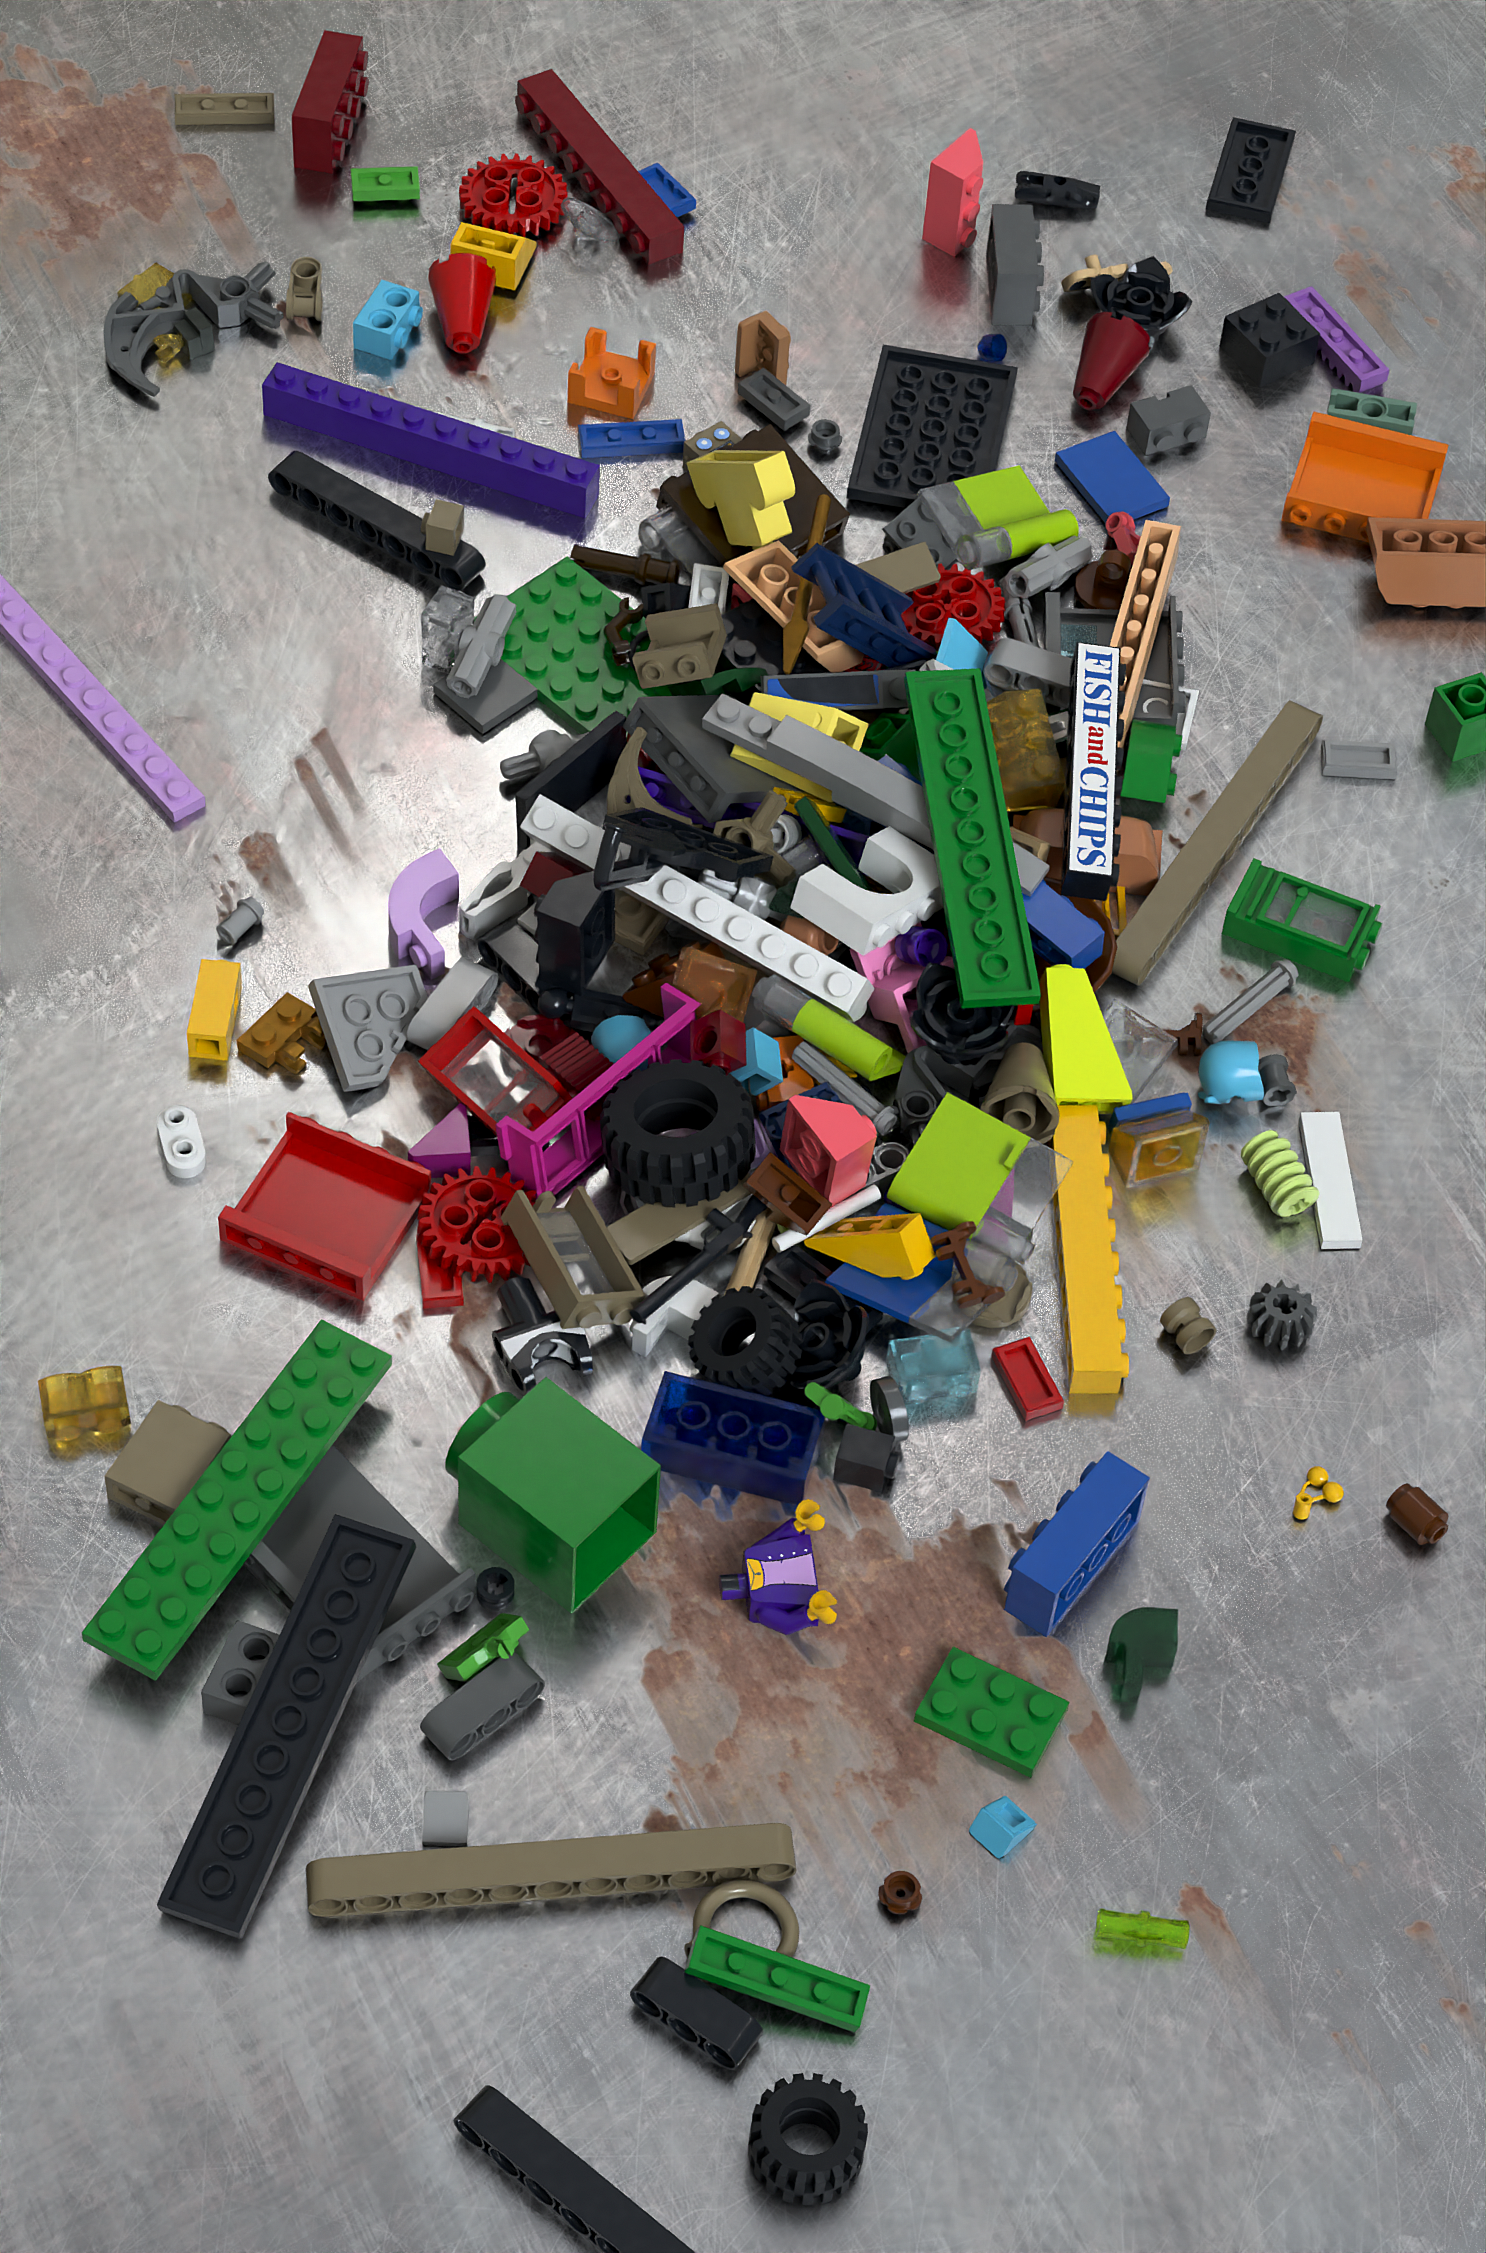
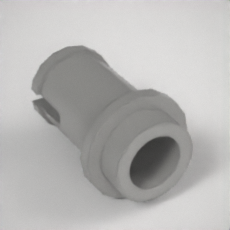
M248 897L246 900L240 899L237 902V908L222 923L216 926L218 935L228 944L234 945L237 939L253 924L258 925L261 923L262 915L265 913L264 908L252 897Z

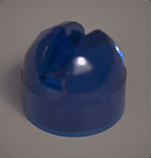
M1002 334L984 335L977 345L978 354L987 361H1002L1007 353L1005 337Z

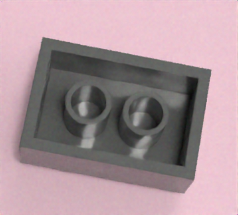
M992 204L986 249L991 325L1032 326L1033 313L1040 310V291H1037V286H1043L1044 266L1038 265V263H1041L1042 243L1036 242L1040 234V220L1034 219L1033 205Z

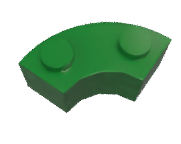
M1132 719L1121 790L1122 797L1165 803L1166 795L1174 796L1177 774L1170 773L1172 757H1179L1183 737V735L1176 734V726Z

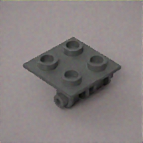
M927 490L882 529L886 534L882 547L887 554L926 542L937 568L941 563L944 568H947L974 543Z

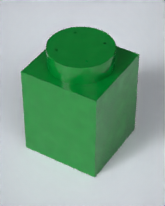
M547 1377L540 1381L521 1400L510 1392H501L484 1402L461 1427L447 1453L445 1469L448 1474L458 1481V1524L571 1614L657 1532L661 1465Z

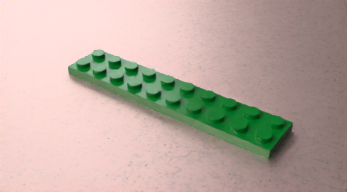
M976 668L906 672L904 685L961 1008L1039 1004L1041 998L1040 986L981 670Z
M321 1319L82 1631L83 1641L156 1681L392 1366V1355Z

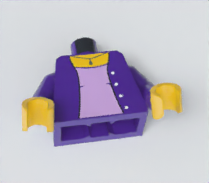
M810 1499L803 1500L796 1508V1518H790L774 1531L744 1550L742 1573L719 1575L721 1600L746 1599L749 1621L760 1623L784 1635H790L808 1627L818 1626L819 1619L825 1624L834 1623L837 1614L829 1606L837 1604V1600L830 1592L818 1590L810 1534L805 1535L806 1528L811 1531H818L824 1527L825 1518L820 1514L810 1517L812 1513L820 1509V1505Z

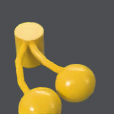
M1314 1466L1308 1470V1481L1303 1485L1295 1499L1293 1515L1297 1519L1304 1520L1309 1517L1311 1505L1314 1501L1326 1499L1329 1502L1336 1503L1343 1498L1344 1491L1342 1486L1336 1482H1328L1329 1476L1323 1467ZM1310 1484L1316 1487L1323 1486V1495L1312 1498L1304 1492Z

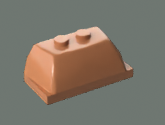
M1368 517L1366 532L1374 559L1377 584L1387 603L1412 605L1415 607H1426L1428 605L1447 606L1455 609L1462 608L1463 606L1486 607V521Z
M1039 808L1032 810L1026 816L1014 815L1013 828L1051 844L1046 864L1050 865V869L1045 877L1061 880L1064 809ZM1121 815L1119 827L1115 828V834L1121 835L1118 857H1114V863L1120 864L1117 886L1125 887V894L1148 896L1160 880L1162 830H1153L1151 825L1145 820ZM1110 886L1109 892L1116 893L1117 886Z

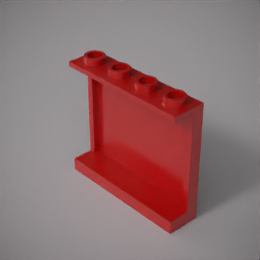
M288 1112L286 1115L287 1131L235 1208L225 1205L219 1214L220 1240L364 1301L417 1218L424 1193H430L431 1171L418 1162L406 1161L394 1156L382 1147L370 1146L358 1141L346 1132L334 1131L318 1124L312 1118L301 1117Z

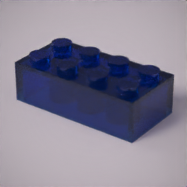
M664 1371L642 1437L641 1450L660 1464L661 1471L798 1506L799 1503L805 1500L823 1440L826 1417L818 1409Z

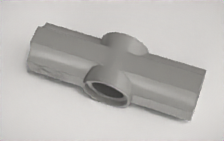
M1074 535L1054 547L1050 543L1043 545L1026 562L1021 563L1008 572L1005 576L1007 591L1013 598L1027 599L1045 588L1049 591L1055 590L1072 573L1080 570L1092 561L1094 556L1092 554L1091 542L1085 536L1076 537Z
M494 594L492 597H486L473 626H466L459 643V655L446 679L447 687L453 690L457 696L469 699L470 696L477 695L490 667L497 666L502 657L505 635L516 615V605L511 603L506 596Z

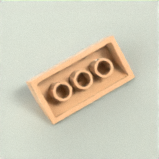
M779 540L724 563L723 569L783 628L791 621L800 576L793 572L791 566L798 559ZM814 584L806 617L809 632L802 647L831 673L843 672L861 664L864 653L817 628L813 617L827 604L819 586Z

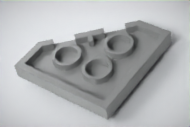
M417 965L313 979L308 985L343 1092L378 1087L385 1080L395 1057L407 1040V1031L412 1019L428 999Z

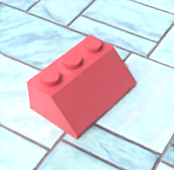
M969 128L930 163L922 239L953 257L965 247L969 248L977 235L975 226L976 218L980 211L978 202L983 185V159L976 131L972 128Z
M794 1095L788 1099L779 1150L798 1175L832 1203L831 1207L866 1186L877 1132L872 1121L866 1115L861 1116L853 1105Z

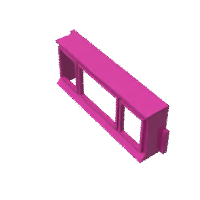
M668 983L661 986L665 1022L533 1132L507 1115L495 1125L500 1156L504 1160H508L511 1183L515 1184L523 1179L525 1181L524 1192L529 1190L537 1191L535 1200L545 1191H552L555 1196L602 1156L603 1146L600 1120L591 1121L585 1118L584 1111L646 1059H648V1064L659 1062L660 1065L662 1063L668 1064L670 1060L681 1059L682 1063H690V1022L696 1020L695 1009L701 1003ZM667 1042L668 1047L661 1052L660 1047ZM571 1123V1129L543 1152L542 1147Z

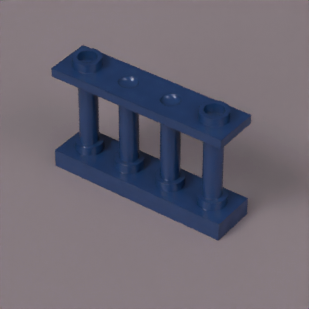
M818 543L791 566L794 573L819 586L827 604L813 617L817 628L889 668L922 659L927 661L931 659L936 660L937 652L935 648L909 634L901 617V614L914 603L911 597Z

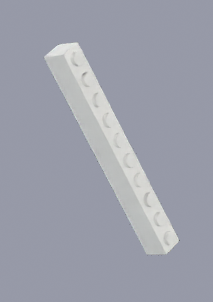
M539 794L520 828L532 840L589 872L594 871L605 830ZM620 842L615 862L628 859L631 846ZM664 865L648 881L619 888L793 988L816 999L853 1022L856 1021L875 989L864 976L667 865Z

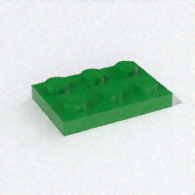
M952 1647L915 1712L914 1722L1031 1778L1066 1715L1070 1702L958 1648Z

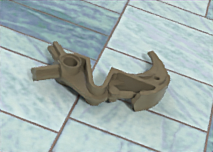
M637 727L624 747L614 774L610 779L607 793V814L643 807L692 825L690 818L661 806L650 796L643 785L638 770V755L648 733L642 727ZM770 790L752 818L746 817L744 819L717 821L713 834L746 846V839L749 836L751 848L774 856L770 871L765 873L781 887H786L788 882L793 881L796 877V869L773 850V834L770 830L788 803L783 795H778L773 790ZM628 795L631 797L630 803H627L626 800ZM703 824L692 825L703 830Z

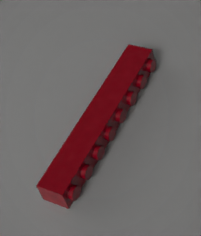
M553 69L518 80L515 104L519 113L526 116L531 122L534 131L540 134L548 143L551 152L557 154L564 162L567 171L573 173L579 180L584 192L589 193L593 197L600 211L606 213L612 220L617 232L623 234L630 242L633 251L636 254H640L648 265L682 253L684 245L683 224Z

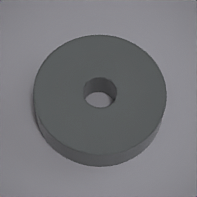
M891 1376L872 1380L870 1383V1400L880 1433L895 1436L894 1443L907 1440L909 1436L908 1416L897 1383Z

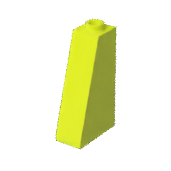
M1058 964L1050 968L1046 967L1039 981L1043 1058L1057 1105H1098V1114H1112L1115 1107L1131 1103L1133 1100L1132 1091L1085 968H1072V966L1067 964Z

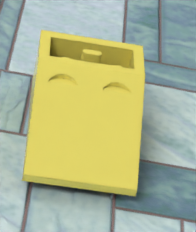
M757 692L753 693L749 703L750 707L779 721H782L788 715L857 751L861 748L869 725L833 707ZM734 744L730 754L731 757L824 801L833 802L831 790Z

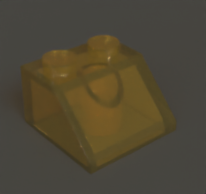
M1184 1110L1172 1114H1163L1156 1118L1136 1123L1127 1122L1113 1128L1108 1152L1125 1188L1199 1170L1210 1125L1208 1118Z

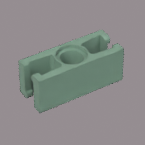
M1332 388L1326 414L1412 435L1417 403Z

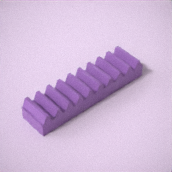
M1312 286L1284 296L1320 333L1316 352L1321 351L1323 361L1329 359V367L1331 369L1337 367V376L1339 378L1345 376V385H1352L1353 392L1361 393L1387 381L1389 368Z

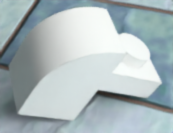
M671 1276L659 1278L644 1287L645 1298ZM692 1280L646 1319L645 1325L637 1323L633 1319L630 1326V1331L633 1332L632 1350L646 1357L667 1329L688 1340L689 1336L695 1332L691 1329L694 1320H699L701 1317L699 1311L704 1305L708 1308L713 1303L711 1299L719 1293L696 1280Z

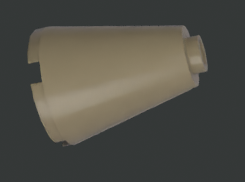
M1016 1043L1006 1049L980 1110L1031 1137V1141L1026 1149L1039 1147L1051 1140L1059 1123L1060 1115L1041 1050L1030 1043Z

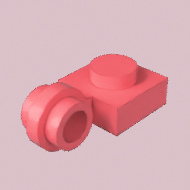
M1126 512L1112 513L1106 521L1108 535L1115 540L1116 550L1125 553L1131 560V565H1133L1141 537L1135 534V523L1132 516Z

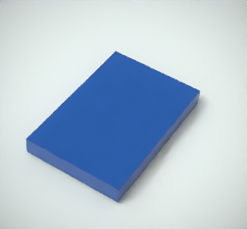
M1116 431L1056 452L1055 462L1105 524L1108 517L1115 512H1126L1134 520L1169 506V495Z

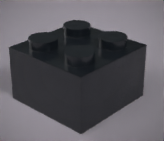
M1277 293L1226 315L1219 347L1259 387H1262L1314 364L1320 333L1280 293Z

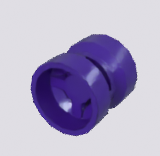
M912 926L908 932L897 935L895 939L896 955L901 961L922 967H926L929 962L940 964L947 954L948 945L946 938L935 929Z

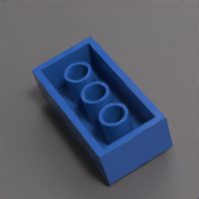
M1109 1451L1104 1454L1098 1463L1091 1461L1084 1469L1079 1479L1081 1484L1074 1492L1069 1489L1061 1497L1056 1507L1057 1513L1051 1520L1046 1518L1042 1520L1033 1534L1032 1544L1027 1550L1021 1547L1011 1559L1008 1569L1012 1573L1004 1587V1591L1007 1592L1004 1610L1047 1637L1140 1521L1150 1477Z

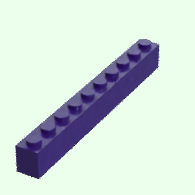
M278 362L262 383L263 415L582 518L587 517L599 496L600 465Z

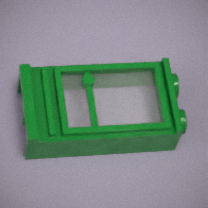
M1253 858L1226 911L1221 934L1343 981L1350 982L1355 969L1362 971L1370 953V949L1366 948L1368 942L1375 944L1383 925V923L1377 921L1381 906L1375 904L1372 907L1367 903L1290 874L1263 866L1262 861Z

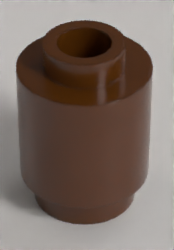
M1409 1483L1403 1484L1392 1493L1386 1503V1508L1391 1512L1390 1517L1420 1545L1428 1542L1431 1544L1436 1543L1448 1530V1525L1446 1524L1449 1517L1448 1513L1420 1487L1413 1488Z

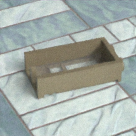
M576 1186L564 1208L553 1209L551 1208L556 1198L552 1191H545L540 1194L533 1207L523 1190L516 1191L501 1219L504 1225L511 1227L514 1237L517 1238L520 1248L561 1320L559 1324L561 1328H590L599 1325H622L629 1323L632 1319L630 1311L646 1295L584 1186Z

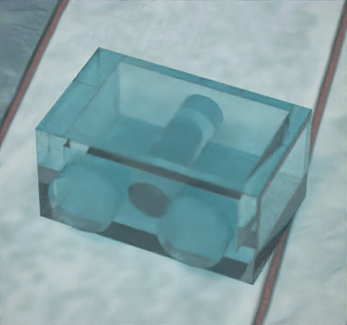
M970 1329L889 1340L886 1364L889 1376L897 1383L904 1403L919 1404L929 1399L948 1396L960 1398L977 1392L981 1369Z

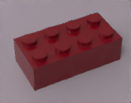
M324 30L292 113L293 160L295 168L333 174L337 161L343 160L345 139L350 140L352 136L353 118L359 117L361 97H366L369 86V78L364 77V71L368 63V51H363V36Z

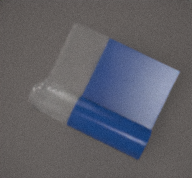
M886 1203L880 1207L875 1216L911 1213ZM923 1219L930 1239L937 1234L949 1231ZM967 1239L964 1254L974 1277L985 1285L1003 1287L1004 1291H1010L1018 1277L1015 1260ZM947 1244L933 1247L934 1252H936L937 1249L946 1246ZM937 1255L923 1268L922 1274L909 1280H902L900 1277L882 1278L845 1262L825 1281V1283L835 1287L840 1293L950 1343L991 1305L979 1303L960 1309L957 1300L968 1295V1293L954 1296L951 1290L953 1284L962 1281L953 1258L939 1261Z

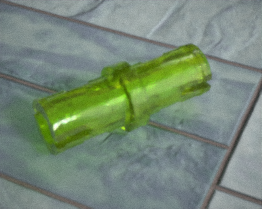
M1099 1908L1096 1920V1937L1133 1941L1135 1946L1146 1947L1148 1943L1186 1949L1188 1944L1189 1920L1150 1916L1149 1911L1142 1910L1138 1914Z

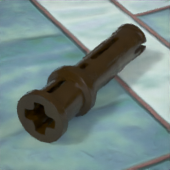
M574 544L570 556L576 564L584 569L635 578V582L643 586L647 583L656 585L665 583L678 584L680 577L681 561L679 559H673L670 562L652 558L651 554L648 553L635 557Z

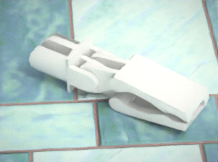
M530 838V847L523 850L518 858L511 862L500 861L459 905V930L469 939L476 940L523 909L528 904V897L531 892L519 885L536 851H554Z

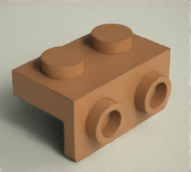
M767 310L739 322L735 373L742 377L755 370L759 371L765 368L786 385L791 336L788 329L781 325Z

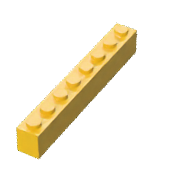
M1057 1105L1060 1115L1059 1123L1055 1129V1134L1051 1140L1047 1141L1069 1394H1118L1121 1379L1127 1378L1129 1374L1128 1353H1121L1120 1344L1125 1342L1126 1327L1125 1320L1118 1319L1117 1309L1122 1307L1121 1285H1115L1114 1276H1117L1119 1272V1255L1117 1251L1111 1250V1242H1115L1116 1224L1114 1218H1108V1210L1112 1208L1113 1194L1112 1186H1105L1104 1178L1109 1175L1108 1153H1102L1101 1145L1106 1143L1105 1121H1099L1098 1105Z

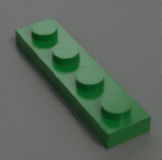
M701 1925L695 1932L684 1973L854 2033L860 2028L871 1986Z

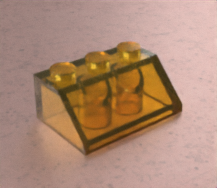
M1041 689L1005 691L987 701L1006 809L1007 811L1056 807L1065 786V779Z

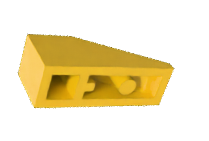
M920 1213L844 1218L803 1240L805 1246L882 1278L900 1277L902 1280L915 1278L922 1274L923 1268L936 1257Z

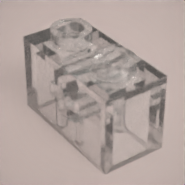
M443 585L440 586L421 613L423 665L447 674L450 673L459 655V643L466 626H473L474 597Z

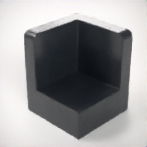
M665 583L641 587L643 617L647 618V615L688 608L691 586Z

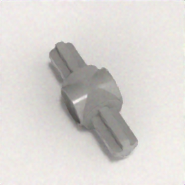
M556 730L541 732L531 741L529 752L501 760L499 765L503 778L511 780L532 772L541 773L589 732L569 738L566 733L560 735Z
M704 868L699 875L698 883L763 920L769 916L782 922L793 911L790 908L791 900L777 895L775 885L758 877H743L737 879V882H727L714 876L715 871Z

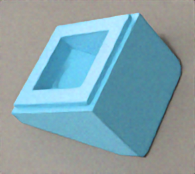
M1003 1796L981 1808L970 1826L969 1832L996 1858L1000 1859L1033 1831L1037 1824L1007 1796Z

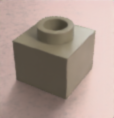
M436 499L431 512L424 514L421 524V533L426 534V550L454 556L464 532V505Z

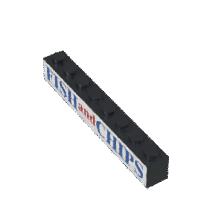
M1077 642L1070 665L1060 895L1106 901L1110 886L1116 887L1118 884L1120 864L1114 863V857H1118L1121 835L1115 834V828H1118L1120 824L1122 806L1116 805V799H1119L1121 795L1123 777L1117 776V770L1121 769L1124 749L1118 747V742H1121L1123 737L1124 720L1118 719L1119 714H1122L1125 704V692L1119 691V687L1123 686L1126 675V664L1120 663L1121 648Z

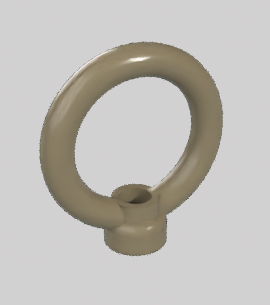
M732 1880L714 1887L699 1902L693 1917V1936H695V1932L700 1925L710 1928L715 1910L724 1902L735 1898H751L767 1905L780 1922L782 1934L775 1952L789 1957H793L799 1942L798 1920L790 1903L774 1888L753 1880ZM693 1940L689 1941L684 1946L687 1959L689 1957Z

